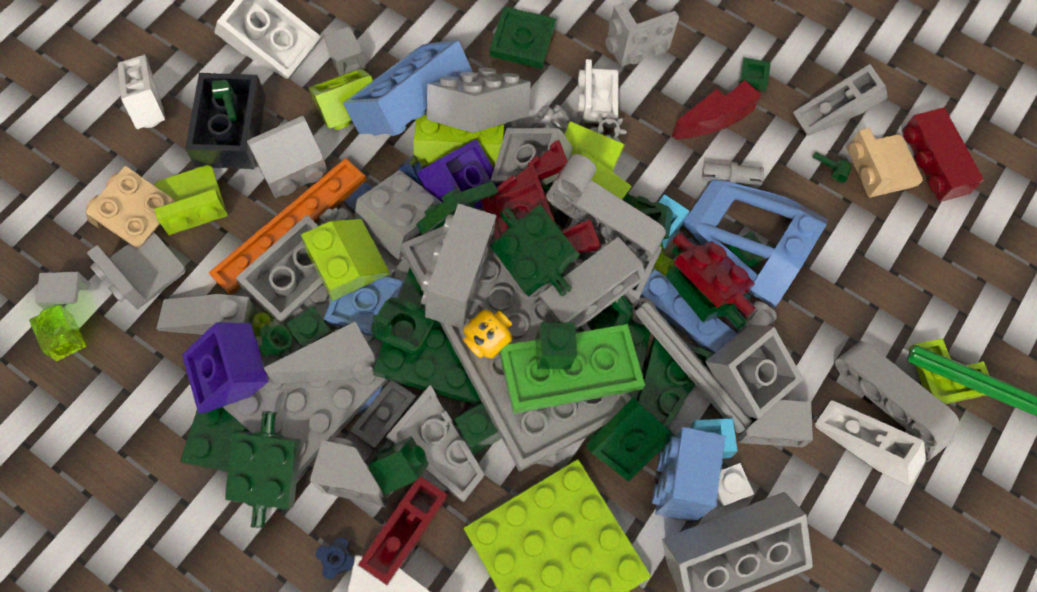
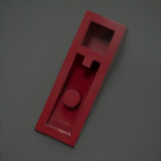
M420 476L413 483L357 566L388 586L444 505L448 494Z

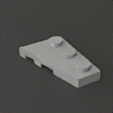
M430 385L388 433L386 438L393 444H396L412 436L417 445L421 446L426 454L429 465L425 471L461 502H464L485 474L465 441L461 439L452 424L447 411H444Z

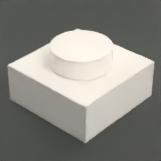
M740 463L721 470L717 496L721 508L754 495Z

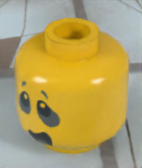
M484 309L465 325L463 332L466 337L462 340L479 359L483 356L488 359L494 358L502 348L512 341V334L508 330L512 323L501 311L498 310L493 314L490 310Z

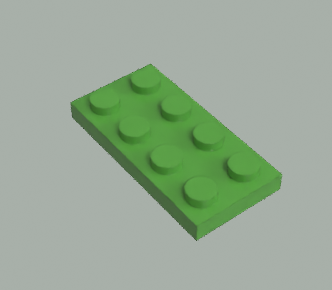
M628 324L575 333L577 356L571 369H537L536 340L509 344L502 348L499 355L512 413L515 414L643 390L645 383Z

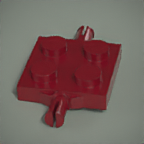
M683 233L674 238L673 243L684 253H681L673 263L717 308L724 304H735L746 317L756 310V307L744 296L755 283L749 278L745 269L737 266L727 256L726 251L720 245L711 241L701 246H696Z

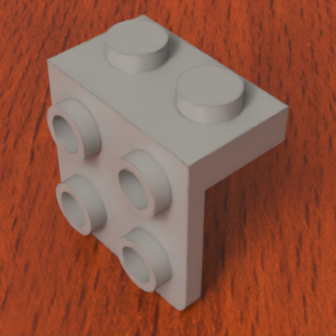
M624 3L615 5L609 21L606 47L611 54H614L621 67L639 63L644 58L652 55H661L671 45L679 16L676 11H672L636 24Z
M154 232L141 247L136 248L131 244H127L110 258L98 245L87 252L89 257L95 262L90 266L91 269L102 281L108 278L113 283L108 289L120 302L127 299L137 310L186 272L184 265Z

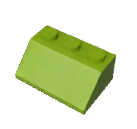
M423 115L416 119L413 155L427 167L477 139L494 169L504 138L505 123L472 133L427 120V115Z

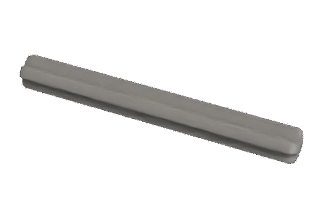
M650 302L641 305L635 312L637 317L723 418H733L735 432L741 433L752 424L751 419Z

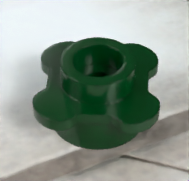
M265 325L260 329L259 333L262 336V344L259 350L264 356L273 354L284 358L291 354L289 347L292 344V335L287 328L279 325L273 327Z

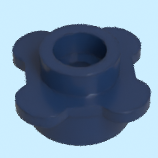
M338 538L334 544L328 547L320 546L317 549L316 558L321 560L324 568L322 574L325 578L334 579L337 574L353 569L355 559L351 557L348 551L349 543L346 539ZM335 555L339 556L337 562L333 561V556Z

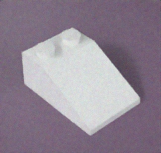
M235 0L217 21L214 32L240 53L287 79L321 38L320 35L276 0Z

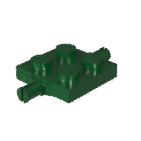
M537 206L520 220L510 207L504 209L510 219L501 211L500 217L509 229L492 243L490 247L522 291L529 297L541 286L551 283L560 296L567 294L560 284L567 292H570L572 287L561 274L567 265L580 256V254L542 206Z
M677 245L672 250L676 257L684 253ZM677 266L670 268L665 277L703 323L718 316H726L735 326L736 330L741 329L747 324L748 321L740 314L735 304H724L717 308ZM748 293L744 294L750 300L751 296Z
M262 411L260 431L254 433L235 431L231 433L225 500L242 502L253 507L250 524L252 528H265L267 508L290 509L294 507L301 439L284 437L274 432L277 414L274 411Z

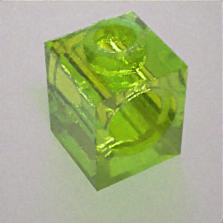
M61 305L46 308L39 315L29 319L42 352L55 361L87 347L74 316ZM58 327H61L59 332L53 335L54 331Z

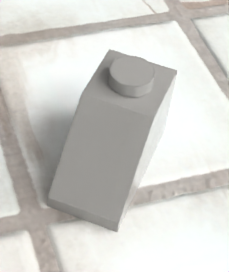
M784 396L738 437L739 443L803 448L813 441L811 402L800 401V398L796 396Z

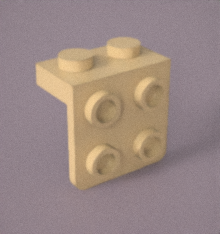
M867 128L859 130L847 147L869 198L916 187L923 181L907 144L901 135L875 139L871 129Z
M124 166L119 173L116 172L110 177L102 193L90 200L86 206L85 214L88 221L97 228L103 225L132 246L139 248L160 225L154 209L173 203L174 200Z

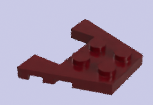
M560 140L552 143L549 146L550 150L538 158L536 156L528 162L529 166L516 177L512 175L497 187V194L481 200L485 212L496 215L493 233L495 241L509 229L500 217V213L503 211L510 219L504 210L505 208L510 207L520 220L537 206L541 205L556 224L541 180L560 173L568 161ZM591 220L562 230V233L577 252H591L601 248Z

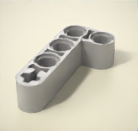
M572 155L546 194L549 203L579 223L591 220L594 230L598 235L609 242L619 237L639 260L651 261L666 234L664 227L593 182L591 179L596 172L594 163L582 155Z
M860 341L836 359L835 366L848 382L909 432L908 434L924 441L925 462H929L953 441L960 424L956 414L871 345Z

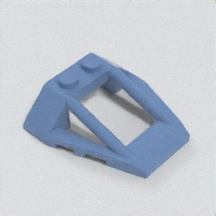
M712 180L685 219L683 225L702 245L711 241L720 245L726 251L727 256L737 266L745 269L749 278L755 283L748 293L775 308L827 225L828 219L785 196L728 181ZM734 200L793 219L776 248L717 228ZM721 242L767 258L768 261L759 275H757Z

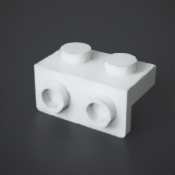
M586 59L584 70H579L578 87H583V94L578 96V111H583V123H597L596 117H600L602 120L608 119L609 112L612 113V119L617 121L618 70L592 69V60Z

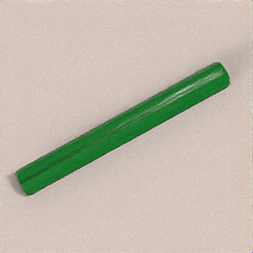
M915 345L909 351L907 360L910 363L1037 416V395L921 346Z

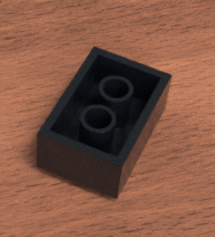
M199 73L185 150L195 167L209 165L212 168L255 169L256 160L247 140L260 135L266 94L258 75ZM226 80L233 89L232 104L236 120H229L223 98H214L212 91L213 81Z

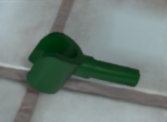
M226 80L213 81L212 91L214 98H223L229 120H236L232 104L233 89Z
M818 152L814 153L812 158L833 169L832 178L839 183L847 181L851 171L849 161L839 160L836 162Z

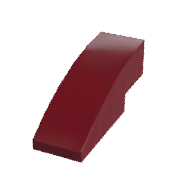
M743 81L726 96L716 89L676 121L672 137L675 140L694 138L727 128L752 113L758 104L761 94L746 81Z

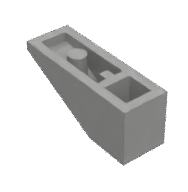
M871 64L795 110L793 114L807 136L860 115L888 98L886 86Z
M211 294L164 299L156 329L158 331L203 335L216 322L251 323L254 330L257 309L249 297Z
M353 322L264 367L273 384L348 380L352 377L360 378L368 374L376 362L374 354L356 322Z

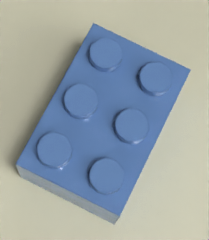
M682 427L675 437H671L670 443L665 444L664 451H660L657 460L656 470L661 472V478L659 483L654 485L651 503L656 504L655 514L696 522L716 507L725 443L724 435Z

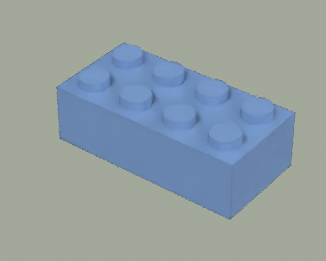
M459 40L422 44L343 102V105L359 134H373V136L390 134L395 136L402 133L406 129V124L411 120L418 119L426 113L429 83L440 81V77H460L461 72L473 71Z

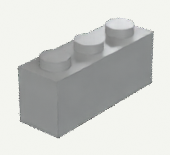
M617 237L612 242L603 244L585 262L577 263L570 273L564 276V279L572 287L570 292H567L560 284L567 293L564 296H560L550 283L539 296L545 309L557 323L575 322V330H577L646 278L643 263Z

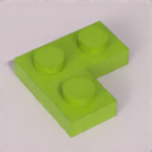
M943 338L913 344L908 348L910 351L912 347L918 345L951 359ZM984 362L966 365L989 375ZM915 365L922 386L944 404L987 396Z

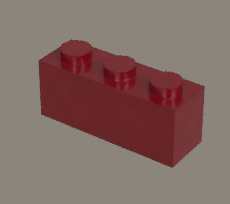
M945 107L912 116L902 130L904 139L910 145L916 157V162L922 168L929 182V187L935 193L938 201L943 202L971 194L984 181V178Z

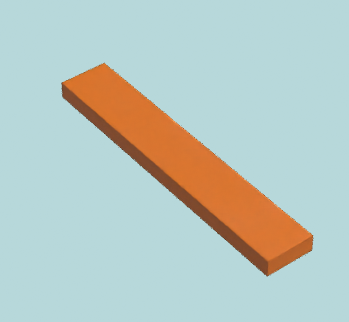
M345 158L208 272L209 275L229 295L235 294L241 288L236 280L239 274L306 215L317 224L320 221L319 217L327 209H335L366 182V176Z

